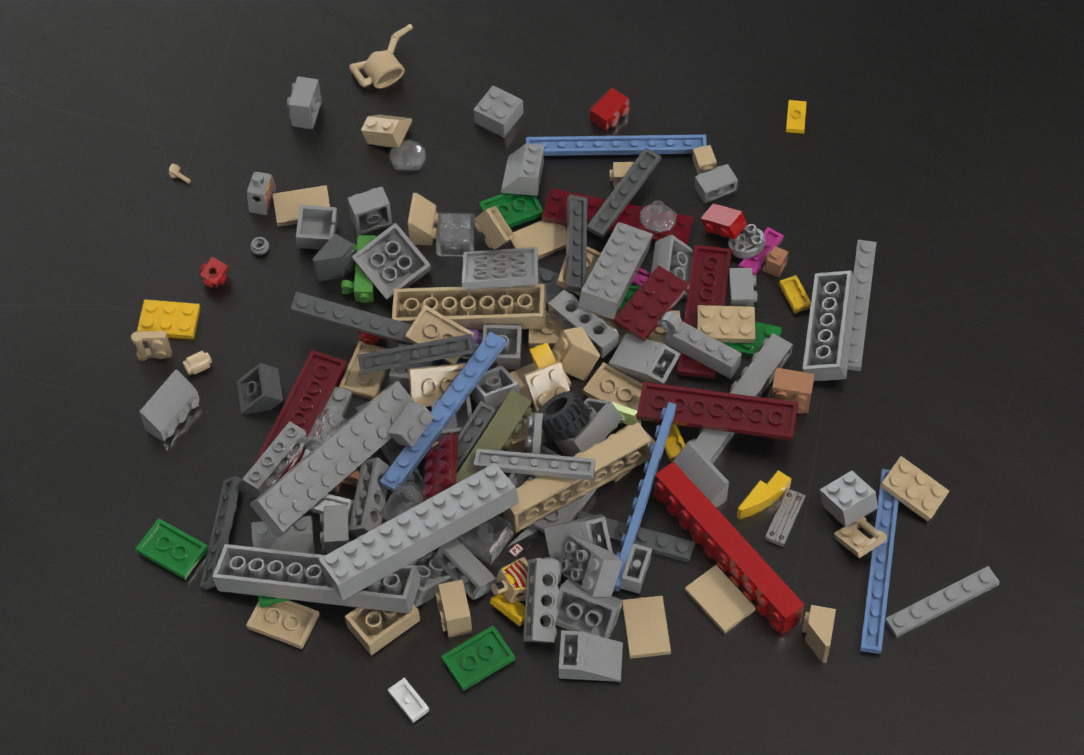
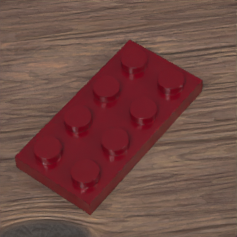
M658 265L613 319L614 323L645 342L660 324V320L665 313L671 311L689 289V284Z
M453 431L448 436H444L437 445L431 447L425 455L423 502L456 484L458 435Z

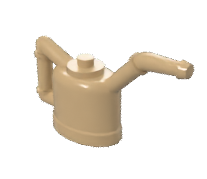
M408 24L391 36L387 50L376 51L366 61L353 63L349 66L350 72L358 80L360 86L366 87L373 84L376 88H384L402 77L405 69L393 53L399 38L413 29L411 24ZM359 69H364L368 78H364Z

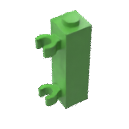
M358 235L357 245L353 244L354 253L365 247L376 236ZM356 263L355 281L342 280V293L350 294L354 292L355 302H374L375 285Z

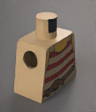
M525 557L516 560L499 571L496 582L491 585L494 595L503 593L507 601L511 603L526 600L528 562Z

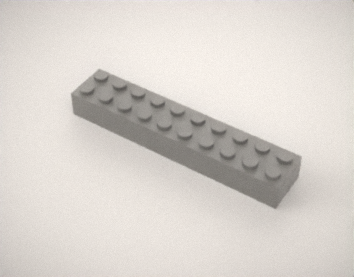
M399 381L389 385L255 499L250 506L274 535L284 532L392 437L387 433L407 404L409 402L415 403V401Z
M494 463L319 559L323 574L343 601L518 504L516 487L498 465Z
M229 544L224 545L212 576L218 591L402 613L411 612L421 581L417 566L406 565L342 601L323 574L319 559L325 555Z

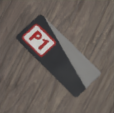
M530 525L504 550L511 557L517 559L541 536V533Z

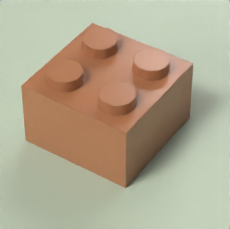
M776 368L771 399L798 402L797 413H808L815 374Z

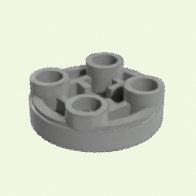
M754 224L747 225L736 239L729 238L728 241L729 249H732V255L738 258L754 257L764 249L766 244L763 232L756 228Z

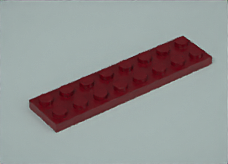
M550 188L542 221L567 226V198L569 195L587 198L588 225L607 199ZM628 204L606 234L611 235L617 223L620 222L652 233L651 243L655 244L656 241L673 235L687 245L694 217Z
M695 245L684 318L686 324L697 329L698 305L725 306L732 249ZM680 352L677 375L715 379V370Z
M311 350L255 463L258 461L289 421L306 431L307 444L278 480L300 462L317 423L347 367V361Z
M643 382L637 420L662 423L663 419H660L662 410L667 408L668 403L671 402L676 404V412L672 422L674 425L793 441L798 402Z

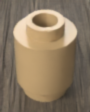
M200 351L187 357L182 364L188 375H196L210 368L212 360L208 352Z

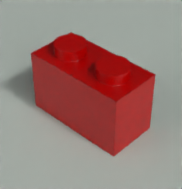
M611 88L590 109V121L607 132L617 124L622 116L628 113L629 98Z
M712 204L701 217L706 232L725 238L736 239L747 226L742 211L717 204Z

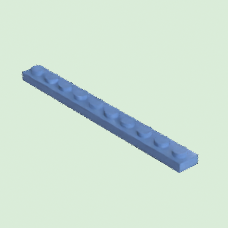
M706 135L526 137L527 144L544 145V156L641 154L645 148L656 154H693L694 148L707 146Z
M489 332L431 411L434 418L413 447L405 446L380 480L382 486L395 493L399 492L506 346V339Z
M671 402L668 403L667 408L662 410L660 419H663L661 426H657L655 437L658 438L656 444L652 443L649 455H652L650 462L646 461L643 471L646 473L644 480L641 479L639 482V498H634L632 509L635 510L633 516L629 515L626 527H629L627 534H623L621 539L622 551L616 555L623 561L614 591L619 592L621 578L632 544L635 543L655 474L657 473L675 416L676 404Z
M882 469L880 485L890 470ZM881 487L879 488L875 528L878 531H883L887 535V539L872 550L860 651L881 654L899 502L898 499Z

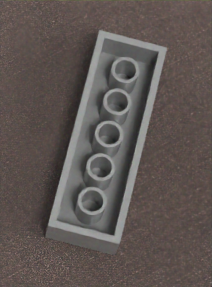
M618 222L581 290L578 307L614 319L650 249L653 234Z
M852 271L815 273L803 362V371L815 374L814 381L846 379L857 292V281Z

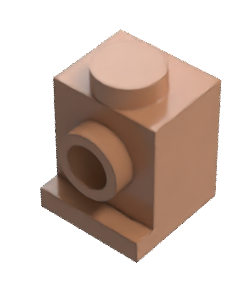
M775 246L771 252L767 253L764 260L766 263L762 271L779 278L787 265L788 251Z

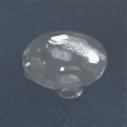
M411 140L402 141L399 148L393 147L390 151V160L395 169L418 170L421 168L426 156L422 145Z
M659 200L645 206L640 212L641 223L649 230L656 232L671 229L675 225L677 218L676 212Z

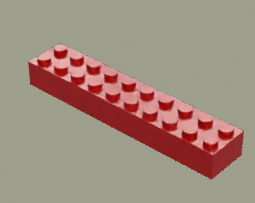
M673 461L656 473L654 483L655 498L659 502L664 503L669 514L675 516L679 520L680 526L691 533L695 543L700 544L704 548L706 555L709 558H713L717 562L718 568L723 573L726 572L731 582L743 591L744 596L750 602L752 601L755 604L759 614L769 620L771 627L784 635L800 623L804 603Z

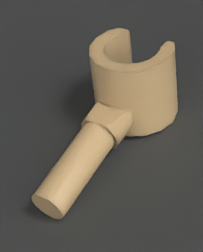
M171 164L169 176L171 178L178 177L190 184L191 180L179 173L180 167L176 164Z

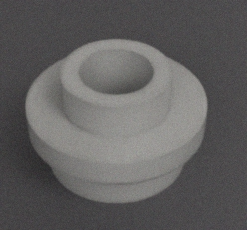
M263 237L254 238L250 245L251 251L257 255L265 254L269 249L268 241Z

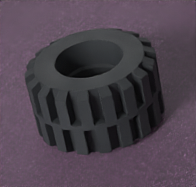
M575 391L562 392L554 396L538 412L543 413L542 429L549 439L555 442L566 440L578 433L588 423L587 421L590 419L591 414Z

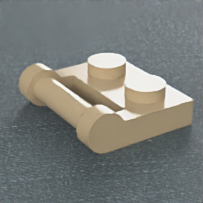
M166 331L134 332L131 335L132 342L137 348V358L140 361H145L148 358H171L172 350ZM143 341L148 342L149 348H144Z
M865 517L834 533L835 539L858 558L875 549L887 539V535L869 524ZM863 528L870 535H872L873 538L869 539L858 529Z

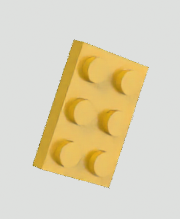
M144 299L137 332L166 331L168 338L194 340L200 304Z

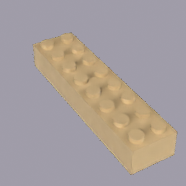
M535 284L531 287L520 285L513 288H478L474 291L462 289V287L394 289L392 319L412 325L424 305L466 329L483 330V325H521L522 329L546 328L547 296L544 284Z
M638 422L634 425L626 426L623 431L617 434L610 435L601 443L593 444L585 452L575 454L573 457L596 459L593 480L539 475V477L532 481L524 482L521 487L516 489L519 503L503 511L505 518L515 533L644 463L651 456L649 455L651 448L650 437Z

